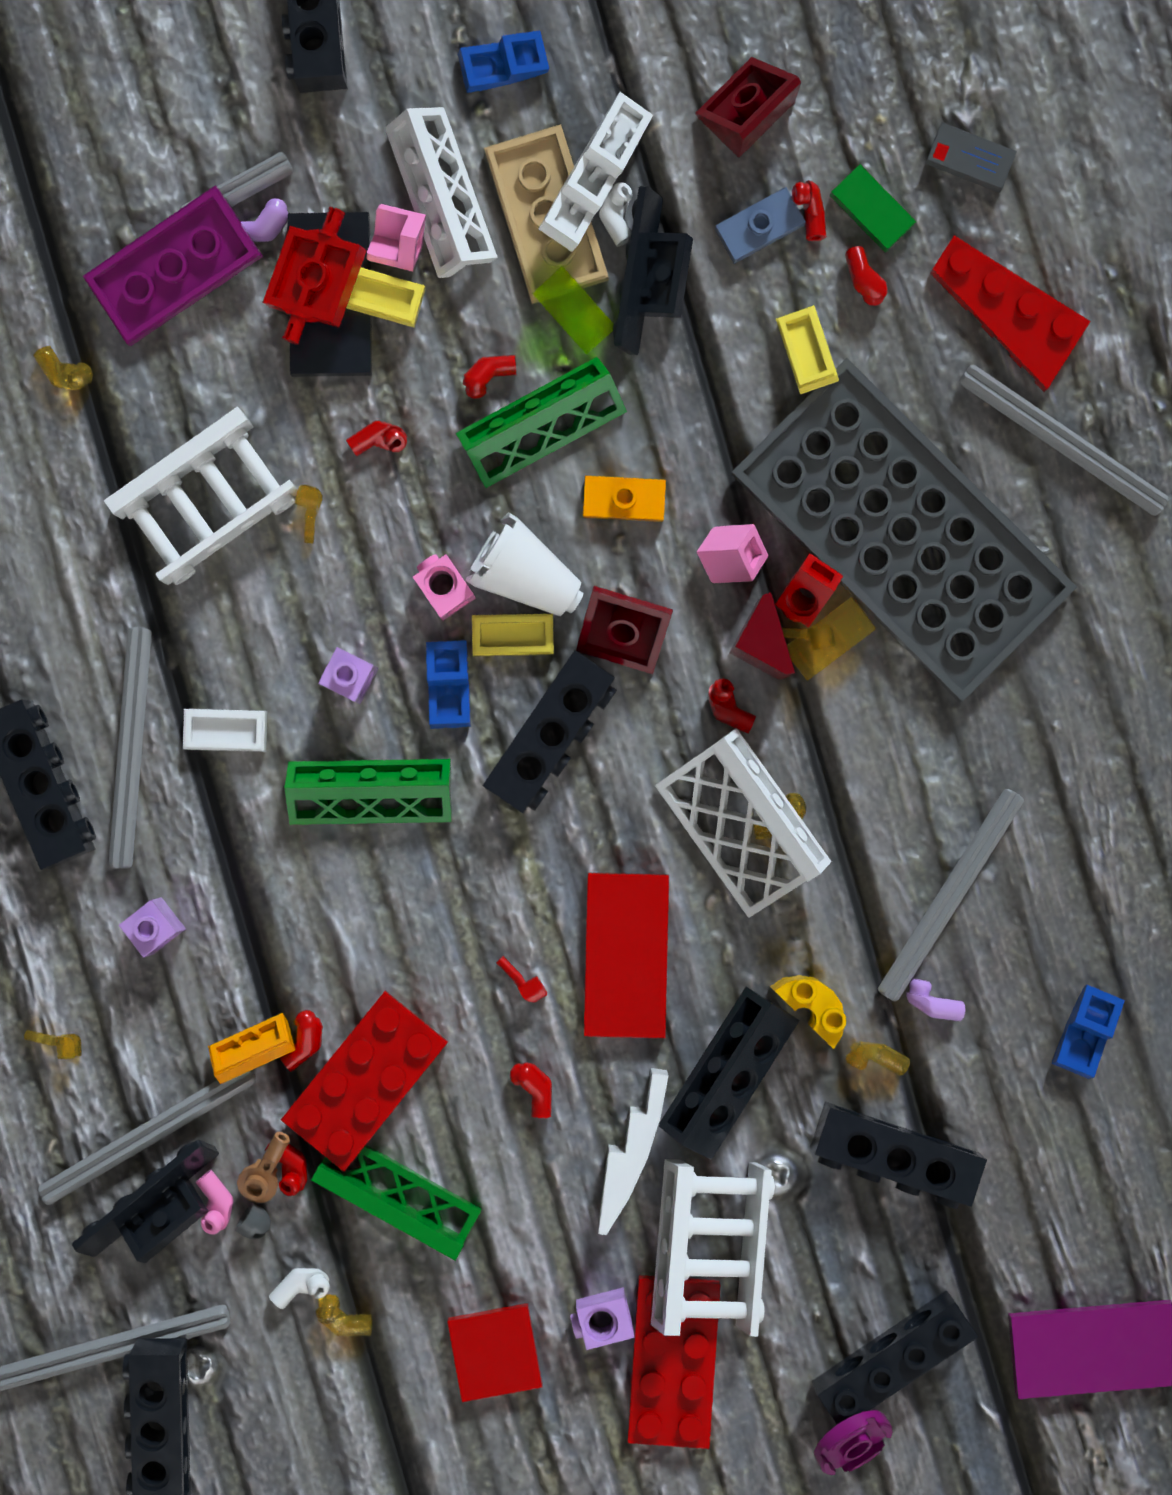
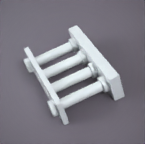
M238 406L104 500L115 516L120 519L125 517L129 519L134 518L167 565L156 573L158 579L167 585L172 582L178 585L189 579L196 572L193 567L271 512L278 515L287 510L295 503L293 497L300 493L290 479L280 486L247 440L249 436L247 432L253 428V425ZM226 446L236 451L267 495L248 509L245 508L214 464L216 459L214 455ZM192 470L201 472L233 517V520L214 533L180 486L182 484L181 478ZM159 493L162 496L167 495L200 541L199 544L182 556L178 554L147 510L149 507L147 502Z
M665 1159L651 1325L660 1333L668 1336H680L681 1322H684L686 1318L736 1319L735 1326L749 1336L758 1337L759 1323L764 1318V1303L761 1299L768 1208L769 1200L772 1199L775 1189L774 1179L771 1175L772 1170L756 1162H749L748 1178L696 1176L694 1167L684 1161ZM696 1193L746 1195L744 1219L693 1218L692 1214H690L691 1197H694ZM692 1235L743 1236L741 1260L689 1259L687 1255L688 1239ZM689 1276L739 1277L737 1302L686 1301L683 1297L684 1281L688 1280Z

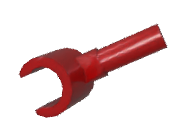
M504 956L496 962L514 981L520 994L526 1001L535 1003L547 996V991L538 976L525 981L519 971Z

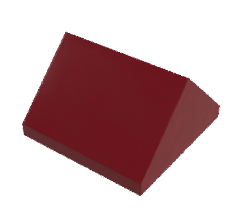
M751 57L695 114L703 124L740 158L795 103L801 81L798 76Z
M594 586L576 651L653 674L673 609Z
M772 593L762 595L756 602L729 653L781 680L794 674L795 671Z

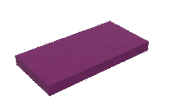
M215 185L83 275V278L125 343L132 346L263 256L221 190Z
M1171 1300L1008 1313L1015 1395L1018 1399L1172 1386Z

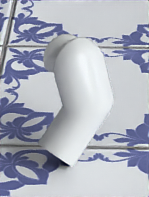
M618 182L612 186L599 210L600 220L617 247L626 244L631 239L632 233L623 219L629 201L632 199V190L629 185L623 182Z
M295 1268L270 1293L269 1298L280 1309H284L298 1293L314 1295L315 1299H320L329 1292L328 1275L320 1269Z

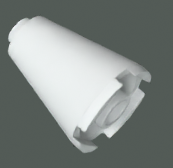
M508 512L500 521L505 525L499 535L492 531L470 568L475 573L468 576L466 581L474 587L557 616H561L565 611L571 614L580 603L584 594L579 590L581 581L518 517Z

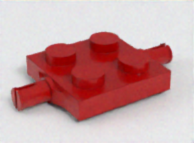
M328 208L322 229L304 230L293 226L289 227L263 299V303L269 308L280 310L290 315L286 330L282 336V339L287 342L299 344L306 322H321L340 327L367 251L361 245L344 241L337 236L345 216V212L340 209Z

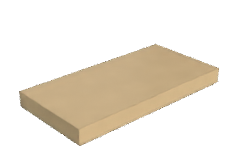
M561 124L485 147L484 151L531 303H538L609 281L592 222L573 252L539 230L546 214L574 168Z

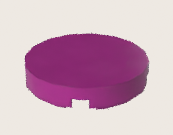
M878 1410L865 1411L853 1415L837 1424L817 1443L814 1450L815 1460L822 1472L828 1475H835V1469L842 1467L844 1472L853 1471L868 1463L883 1450L882 1448L885 1446L883 1438L885 1436L886 1438H891L893 1433L892 1426L885 1414Z

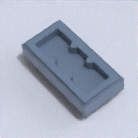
M787 187L717 224L715 231L735 264L803 227L806 221L797 205L793 202Z

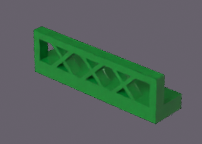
M595 357L460 430L456 435L470 458L485 488H488L626 413L627 410L610 372L600 359ZM608 391L613 405L600 412L589 410L593 399ZM566 413L576 415L572 427L565 431L554 429L558 417ZM531 432L541 435L537 446L532 449L523 450L518 448L523 436ZM494 452L505 454L502 464L486 473L480 460Z
M451 759L288 762L284 790L289 825L452 822L450 792ZM424 798H442V808H425L419 802ZM342 799H353L360 806L356 810H345L338 803ZM382 799H395L401 805L397 809H385L378 803ZM297 800H312L320 805V807L316 810L298 811Z
M365 1145L358 1154L361 1167L345 1170L344 1172L328 1158L324 1157L311 1181L456 1261L464 1246L465 1239L482 1210L481 1208L368 1145ZM365 1156L375 1161V1163L367 1165ZM383 1166L391 1170L396 1187L385 1190L376 1188L372 1184L369 1170ZM363 1172L365 1181L355 1176V1174ZM400 1176L411 1182L402 1185ZM420 1186L428 1191L432 1206L420 1210L410 1207L404 1191ZM399 1193L400 1200L392 1197L391 1194ZM436 1196L445 1200L446 1202L438 1204ZM455 1206L469 1214L459 1233L444 1226L440 1210ZM434 1212L436 1221L426 1216V1214Z

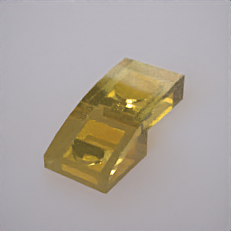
M851 597L788 644L790 658L808 681L877 628L856 600Z

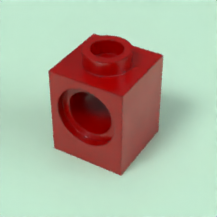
M809 553L775 605L782 609L787 618L794 622H801L809 628L835 592L843 575ZM800 588L811 591L815 598L804 596Z

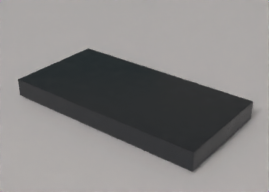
M345 212L337 236L344 241L359 244L365 250H368L370 245L369 212ZM288 213V230L290 226L304 230L322 229L327 213ZM366 251L361 268L371 270V261L366 259ZM346 308L340 327L321 322H306L299 344L290 343V375L292 377L372 376L371 315Z

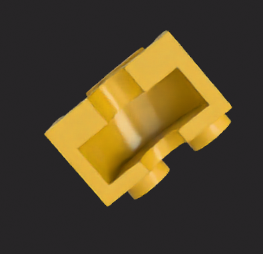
M802 975L783 977L770 986L794 1011L800 1008H808L811 1017L807 1024L833 1049L843 1035V1030L846 1026V1016L842 1003L832 989L814 977Z

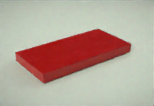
M588 873L584 1036L666 1038L669 874Z

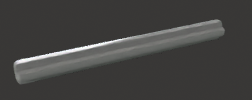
M970 365L960 378L959 383L964 388L1151 515L1156 516L1160 514L1169 500L1167 495L976 365Z
M131 627L127 633L108 861L110 867L121 869L131 868L133 864L152 635L151 630L142 627Z
M1005 789L1001 793L878 987V991L882 995L895 1002L899 1000L1024 803V799L1019 794L1010 789Z
M253 1070L222 1084L216 1080L44 1182L38 1187L39 1195L45 1204H53L252 1086L257 1081Z
M222 1304L0 1366V1391L122 1358L125 1354L131 1352L138 1338L190 1339L225 1329L230 1324L229 1311L227 1306Z

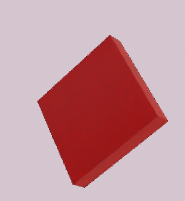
M528 1303L448 1317L447 1323L462 1402L543 1387Z

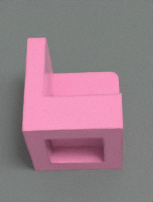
M380 204L376 210L375 232L367 250L366 259L413 272L423 246L426 215Z
M754 524L713 527L697 550V554L712 583L751 582L769 556Z

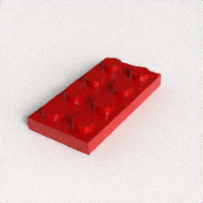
M384 991L282 1117L281 1121L344 1172L449 1041L389 992Z
M639 1275L627 1442L630 1444L709 1449L718 1318H686L684 1322H681L680 1336L663 1335L651 1325L655 1276ZM688 1278V1280L684 1281L683 1297L686 1301H720V1280Z

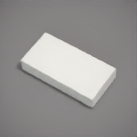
M184 709V750L266 752L267 711Z

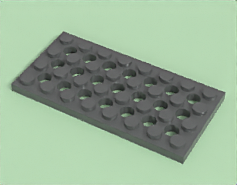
M846 358L836 368L839 381L815 389L732 471L731 475L809 553L842 574L843 577L840 584L959 703L963 702L1077 586ZM840 406L851 407L857 415L856 423L850 427L841 426L835 419V410ZM813 434L824 436L828 442V451L823 455L810 453L806 447L807 438ZM870 434L882 437L885 442L884 453L880 455L869 454L863 445L864 438ZM786 462L795 464L800 471L799 480L793 484L782 482L777 474V469L781 464ZM845 462L855 467L857 478L853 483L843 484L837 480L835 468L838 464ZM906 463L912 467L914 478L911 483L901 484L894 479L892 469L895 464ZM820 491L827 496L828 508L825 511L816 513L808 508L806 497L810 492ZM877 491L884 496L885 508L883 511L873 513L867 510L864 505V496L867 492ZM934 491L941 496L943 504L939 512L930 513L923 508L921 504L923 493ZM847 519L855 524L857 535L854 540L843 541L837 537L835 525L838 521ZM903 519L912 524L914 535L911 540L900 541L894 536L892 527L895 521ZM954 520H964L969 524L971 536L967 541H957L952 537L950 526ZM877 548L884 553L886 562L882 569L872 570L866 566L864 553L867 549ZM934 548L941 553L943 562L938 570H929L923 565L921 555L925 549ZM991 548L998 553L1000 563L995 570H987L981 566L979 554L982 549ZM904 576L913 582L914 593L910 598H899L893 592V582L897 577ZM954 577H964L970 582L971 593L966 599L956 598L952 594L950 584ZM1012 577H1021L1027 582L1028 593L1025 598L1016 599L1010 595L1008 582ZM927 605L937 606L942 611V623L936 628L928 627L922 621V610ZM984 605L994 606L999 611L1000 621L994 628L984 626L979 619V612ZM955 634H964L970 639L972 647L968 655L958 656L951 650L950 642Z

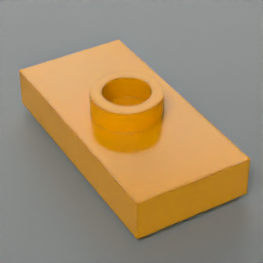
M585 475L583 518L663 522L666 480Z
M283 1013L208 1046L214 1076L220 1084L295 1051L289 1023Z

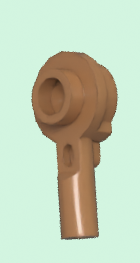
M276 1132L262 1159H257L256 1163L245 1167L239 1174L237 1180L238 1190L247 1200L255 1203H265L276 1194L278 1188L276 1174L278 1169L276 1166L290 1142L287 1134Z

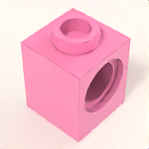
M434 554L416 567L419 573L414 575L413 579L442 621L476 599L447 554L441 558ZM441 574H446L453 578L451 591L444 595L435 594L431 589L433 579Z

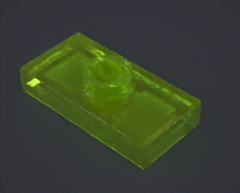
M560 266L531 293L586 355L613 331V322L563 266Z

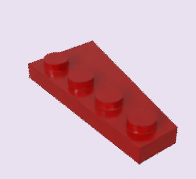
M955 235L930 272L965 310H969L981 322V327L991 338L995 337L1010 353L1009 356L1020 368L1022 366L1036 380L1035 384L1043 392L1049 388L1091 322Z

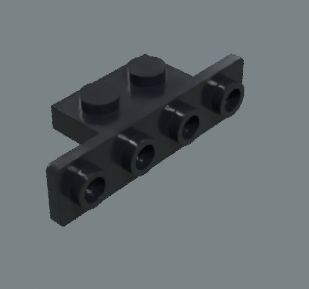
M639 186L637 199L632 206L633 227L631 239L626 244L627 264L625 277L622 279L619 287L621 299L619 314L613 325L614 345L629 355H638L644 317L681 318L693 238L687 233H658L663 199L649 186Z
M196 1140L184 1145L177 1152V1157L165 1167L150 1173L142 1186L132 1194L120 1198L114 1204L112 1211L101 1220L86 1226L81 1236L72 1243L75 1252L95 1257L122 1235L138 1262L147 1263L208 1212L189 1179L219 1155L216 1147L202 1140Z

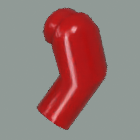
M807 180L806 183L798 182L792 188V200L797 205L803 204L804 220L806 221V240L821 241L827 236L825 211L819 186L810 180Z
M855 246L848 249L845 253V258L855 290L862 295L864 302L868 305L877 306L881 304L888 293L886 281L869 266L863 247Z
M515 355L490 356L478 359L464 374L463 385L466 386V395L473 399L482 398L487 393L486 384L493 377L516 376Z
M374 421L347 438L346 441L356 456H359L373 446L395 453L402 451L406 447L407 435L397 425L383 421Z
M725 678L716 680L709 687L708 692L713 716L716 720L749 734L756 715L737 707L733 693L735 688L730 680Z
M310 1010L301 1011L295 1018L294 1024L297 1026L296 1043L294 1044L295 1051L280 1057L283 1064L290 1071H293L317 1053L322 1044L323 1025L320 1018L316 1017L314 1012Z
M525 1062L514 1065L510 1071V1079L514 1085H520L532 1095L531 1117L550 1118L552 1112V1082L550 1078L535 1064Z
M289 1143L279 1160L282 1173L279 1188L283 1194L295 1196L305 1188L307 1183V1162L304 1154Z

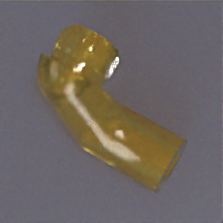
M857 1041L849 1047L851 1051L846 1056V1062L859 1070H864L870 1059L899 1076L903 1075L910 1065L908 1057L885 1044Z
M327 1294L318 1300L319 1308L315 1311L317 1320L337 1336H371L372 1315L345 1314L339 1309L340 1301L336 1295Z

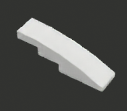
M619 92L539 227L540 231L571 252L574 251L594 215L603 205L614 182L628 163L653 116L650 112Z
M651 1068L646 1108L629 1107L625 1146L608 1145L598 1234H608L629 1200L648 1159L661 1118L669 1076L667 1070Z

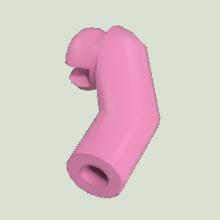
M211 1169L195 1183L208 1198L206 1205L208 1212L201 1218V1227L206 1233L214 1235L224 1230L230 1222L234 1200L231 1193Z

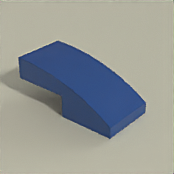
M540 30L503 35L498 43L460 48L457 54L467 93L510 85L537 77L549 71V64Z
M467 640L426 642L430 728L471 727Z
M1085 985L1070 1014L1051 1064L1087 1079L1094 1078L1106 1041L1113 1038L1125 1000L1092 986Z

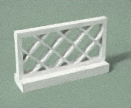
M737 728L655 785L748 918L804 882H809L817 877L832 862ZM714 754L724 767L723 781L703 776L705 760ZM696 767V775L688 773ZM678 779L694 782L692 802L679 799L670 784ZM702 784L722 789L719 808L700 804ZM729 791L743 793L748 801L747 814L727 810ZM698 812L718 816L716 835L703 832L697 824ZM726 818L746 822L743 841L723 837ZM753 824L767 827L772 834L771 848L750 843ZM722 845L742 849L739 868L726 865L720 857ZM749 851L769 856L767 874L747 870ZM776 858L791 861L799 875L791 880L775 877ZM745 878L766 883L764 897L756 903H753L744 891ZM773 885L780 886L772 892Z

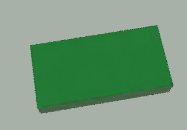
M861 164L830 193V197L885 253L916 223L914 218Z

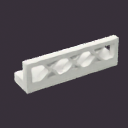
M444 107L406 109L389 123L385 130L414 212L426 215L424 240L438 278L451 277L466 265L491 263L498 257ZM424 121H434L439 134L438 140L427 131ZM439 157L450 165L452 177L441 170L438 162ZM453 195L463 202L466 210L465 215L454 207ZM466 233L476 239L480 252L470 251L465 237Z

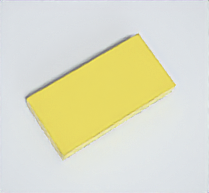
M360 268L346 308L415 328L426 289L421 284Z
M813 305L776 318L800 394L838 382L839 378L815 306Z
M553 614L472 615L473 657L554 655Z

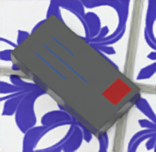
M942 122L925 164L1000 193L1017 151Z

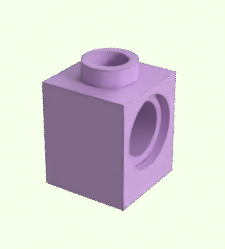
M336 647L318 684L361 704L379 668Z
M162 897L150 900L119 924V927L143 958L155 954L186 930Z
M624 1287L576 1299L577 1313L570 1314L575 1337L576 1339H584L586 1350L635 1338L634 1326ZM604 1311L610 1314L613 1319L608 1326L600 1328L591 1323V1316L596 1312Z

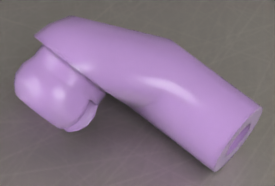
M271 199L266 203L265 208L256 221L241 222L253 242H269L277 237L288 221L287 206L280 199Z
M912 979L910 981L909 992H906L908 1002L931 1018L961 1021L964 1018V1002L929 996L932 988L929 981Z

